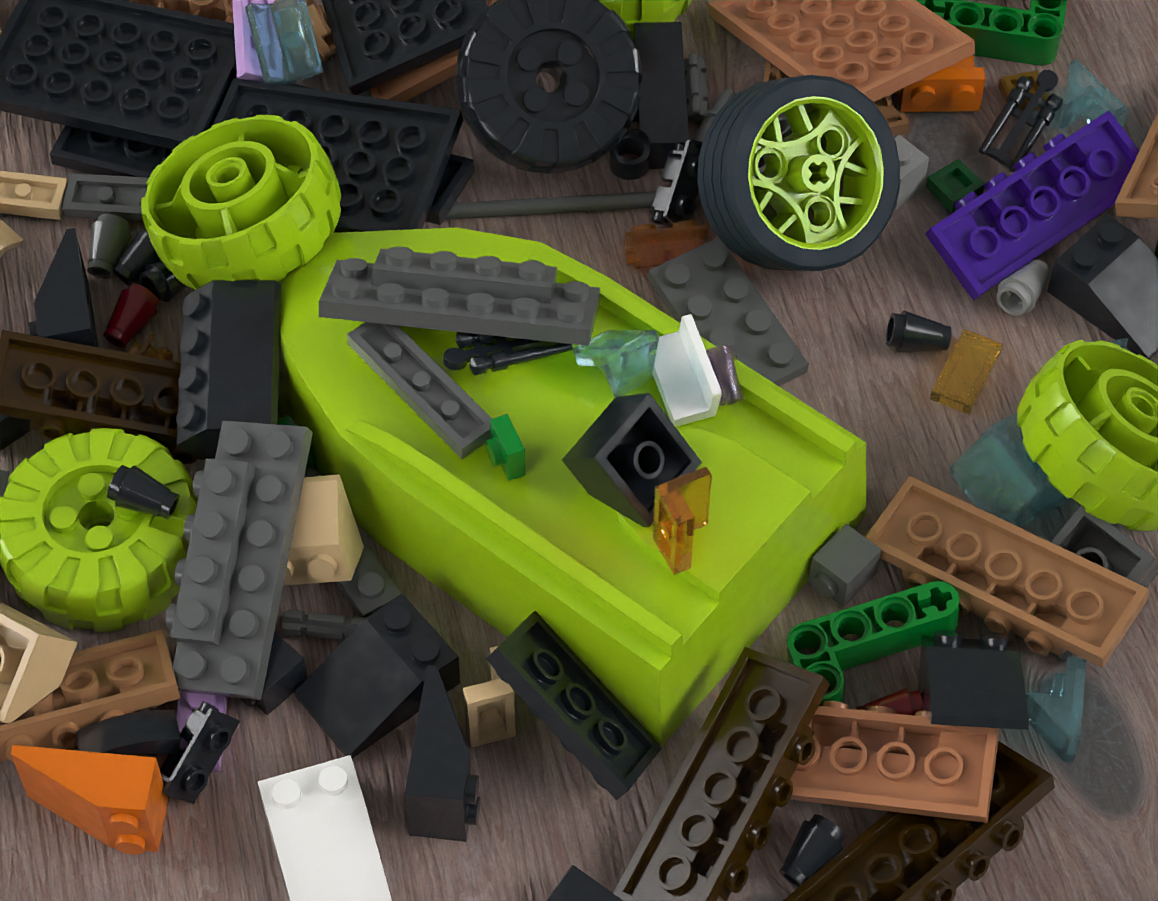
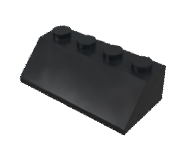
M212 280L184 298L182 307L183 331L180 344L181 369L178 382L180 387L179 407L176 419L178 425L177 446L204 459H215L222 421L277 425L281 283L275 280Z

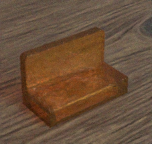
M707 467L655 487L653 540L674 575L691 568L694 530L708 524L712 475Z

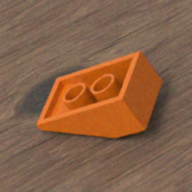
M12 745L10 754L29 798L107 846L116 848L122 853L139 855L144 851H159L169 799L167 794L162 792L165 786L156 757Z

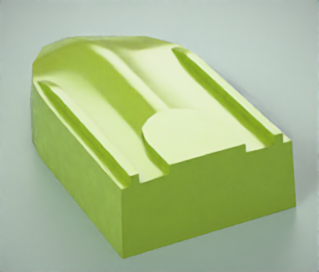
M458 227L333 233V235L327 237L323 243L322 250L304 267L295 268L286 274L285 279L278 281L282 284L278 409L283 417L289 415L297 426L307 427L313 432L311 443L316 469L320 476L340 474L356 523L380 546L506 637L531 613L536 611L661 747L736 664L744 647L750 648L809 581L812 557L845 524L855 529L866 517V442L703 337H701V340L721 389L716 416L676 427L702 461L700 466L650 527H642L589 495L562 459L617 396L650 393L669 418L643 346L645 340L678 332L680 323L611 278L542 242ZM392 247H407L414 252L428 254L448 251L456 254L458 257L475 259L482 256H494L501 261L513 263L540 261L546 266L557 267L556 283L565 284L578 281L590 287H600L599 307L589 346L572 344L573 350L509 365L505 370L493 372L491 369H488L486 374L476 376L470 369V363H467L466 367L461 370H450L444 365L445 351L450 348H459L455 342L457 332L399 326L492 419L508 414L525 448V476L508 481L501 465L493 466L486 449V444L476 449L464 459H461L348 345L347 334L364 322L319 317V299L336 260L359 258L367 263L375 264L380 249ZM506 337L507 341H513V340H518V339H519V338ZM494 339L492 343L484 344L482 346L484 347L497 344L496 339ZM474 345L470 348H465L463 350L465 351L469 349H474Z

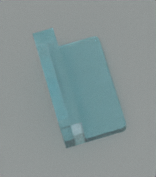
M278 0L271 4L252 3L245 6L265 83L293 84L323 73L305 0Z

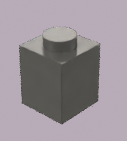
M845 524L812 557L809 582L812 583L820 595L828 599L832 598L844 607L877 573L882 549L848 524Z

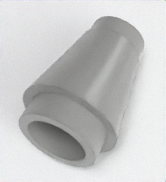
M1032 260L1029 264L1001 281L997 293L999 306L1006 313L1014 316L1032 311L1050 277L1049 267L1040 260Z

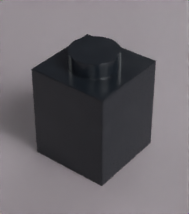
M274 631L262 699H240L249 707L255 704L266 715H269L308 678L304 657Z

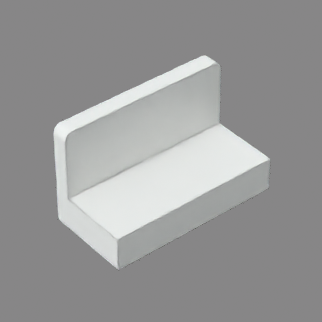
M691 314L685 315L681 318L678 332L645 340L643 346L667 414L675 427L716 416L721 398L719 383Z

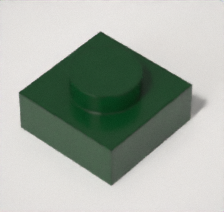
M959 159L928 176L926 188L951 213L956 211L954 205L969 193L974 191L977 196L983 194L985 185Z

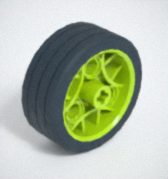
M805 75L756 83L737 93L718 111L706 131L699 154L697 182L701 204L712 229L725 246L743 260L772 270L823 271L843 266L861 256L881 236L892 217L899 194L900 163L896 141L888 122L871 99L853 85L833 77ZM783 112L793 132L784 139H782L778 115ZM823 134L827 141L825 151H823L820 143ZM761 157L766 163L763 175L758 168ZM842 173H843V174H844L843 191H842L841 197H839L840 180H841ZM768 202L778 214L771 222L762 213ZM810 206H812L814 210V219L812 223H810L808 219V210Z

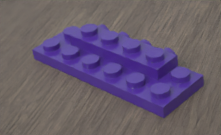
M1110 110L1067 138L1063 133H1060L1043 146L1046 152L1039 157L1034 152L1028 154L1013 166L1016 172L1007 177L1004 171L996 175L984 185V188L987 190L986 192L977 196L973 191L963 197L954 205L957 211L931 227L925 233L973 301L1115 205V201L1139 153V149Z

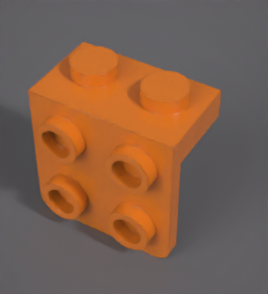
M971 55L955 65L948 66L919 82L898 90L900 112L979 111L986 80L984 67H975L974 56Z

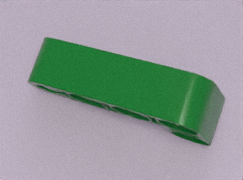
M916 0L974 39L975 54L973 56L1040 66L1051 64L1057 57L1064 27L1067 0H1031L1029 10L965 0Z
M934 581L802 622L794 626L788 633L786 639L788 663L822 675L829 682V687L833 691L824 695L819 706H822V703L825 701L844 703L842 670L921 646L922 636L933 637L934 631H955L959 622L958 592L947 582ZM897 620L904 623V625L891 627L885 623ZM847 634H856L861 638L855 641H848L842 637ZM808 647L817 650V652L811 655H804L798 652Z

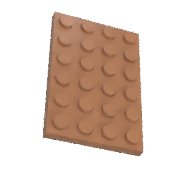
M714 0L708 3L709 16L789 77L805 75L833 77L853 85L873 102L888 97L908 85L919 82L925 77L948 66L955 65L957 62L975 54L974 39L916 0Z

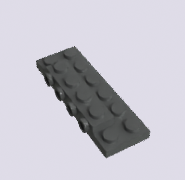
M392 247L380 249L375 264L367 263L359 258L336 260L319 299V317L589 346L599 307L600 287H590L578 281L565 284L556 283L557 267L546 266L540 261L513 263L501 261L494 256H482L475 259L458 257L456 254L448 251L428 254L414 252L407 247Z
M222 421L215 459H206L204 470H199L195 474L193 491L195 496L198 497L195 514L188 515L184 525V535L186 540L189 541L186 559H180L175 569V580L177 585L180 586L177 603H172L166 613V626L171 631L170 637L178 641L172 669L174 670L178 690L181 692L254 700L262 699L313 434L307 427Z

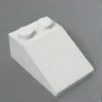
M351 755L258 781L263 808L290 901H392Z

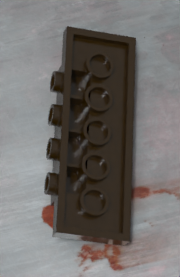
M7 330L1 331L0 415L31 420L29 429L38 431L42 438L49 441L69 433L73 435L88 433L91 429H122L126 434L134 436L141 434L159 442L168 448L173 460H179L183 464H192L197 459L205 460L177 446L178 425L176 419L179 407L180 387L178 382L181 363Z
M744 647L613 894L623 901H717V899L727 901L731 892L738 893L743 889L749 875L746 863L753 850H761L769 840L771 834V826L768 823L776 806L784 807L791 798L793 783L790 779L798 764L806 765L813 756L815 741L812 737L814 732L808 725L830 685L824 676Z
M998 741L988 823L888 811L783 901H953L956 888L968 878L976 881L984 876L989 868L990 859L1001 849L1011 851L1018 846L1025 829L1022 816L1055 788L1053 775Z

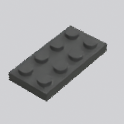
M719 237L648 270L647 280L673 318L681 323L682 316L691 314L701 337L777 386H781L807 373L809 363Z

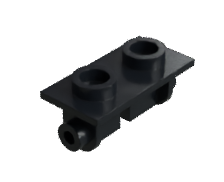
M689 140L686 141L685 145L675 144L674 149L668 151L661 179L664 182H672V186H658L649 211L652 214L651 221L653 223L666 226L669 221L682 232H686L690 217L695 211V201L699 191L697 180L700 149Z
M202 701L199 708L194 707L180 733V737L189 742L187 749L184 750L179 747L178 754H168L160 768L165 786L162 792L194 804L200 792L205 788L208 778L220 756L230 744L232 735L240 720L219 712L217 707L205 701Z

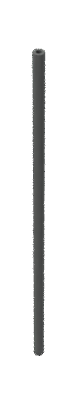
M657 191L454 203L444 220L651 208ZM699 191L695 205H702Z

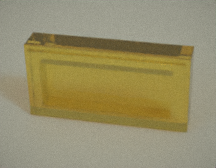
M964 329L931 391L930 399L970 415L1002 352L1003 344Z

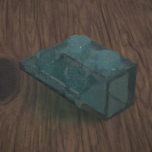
M1017 413L993 424L950 467L949 472L976 507L1019 527L1072 500V498L1067 499L1047 480L1048 476L1039 464L1031 460L1022 443L1024 437L1021 427L1017 426Z

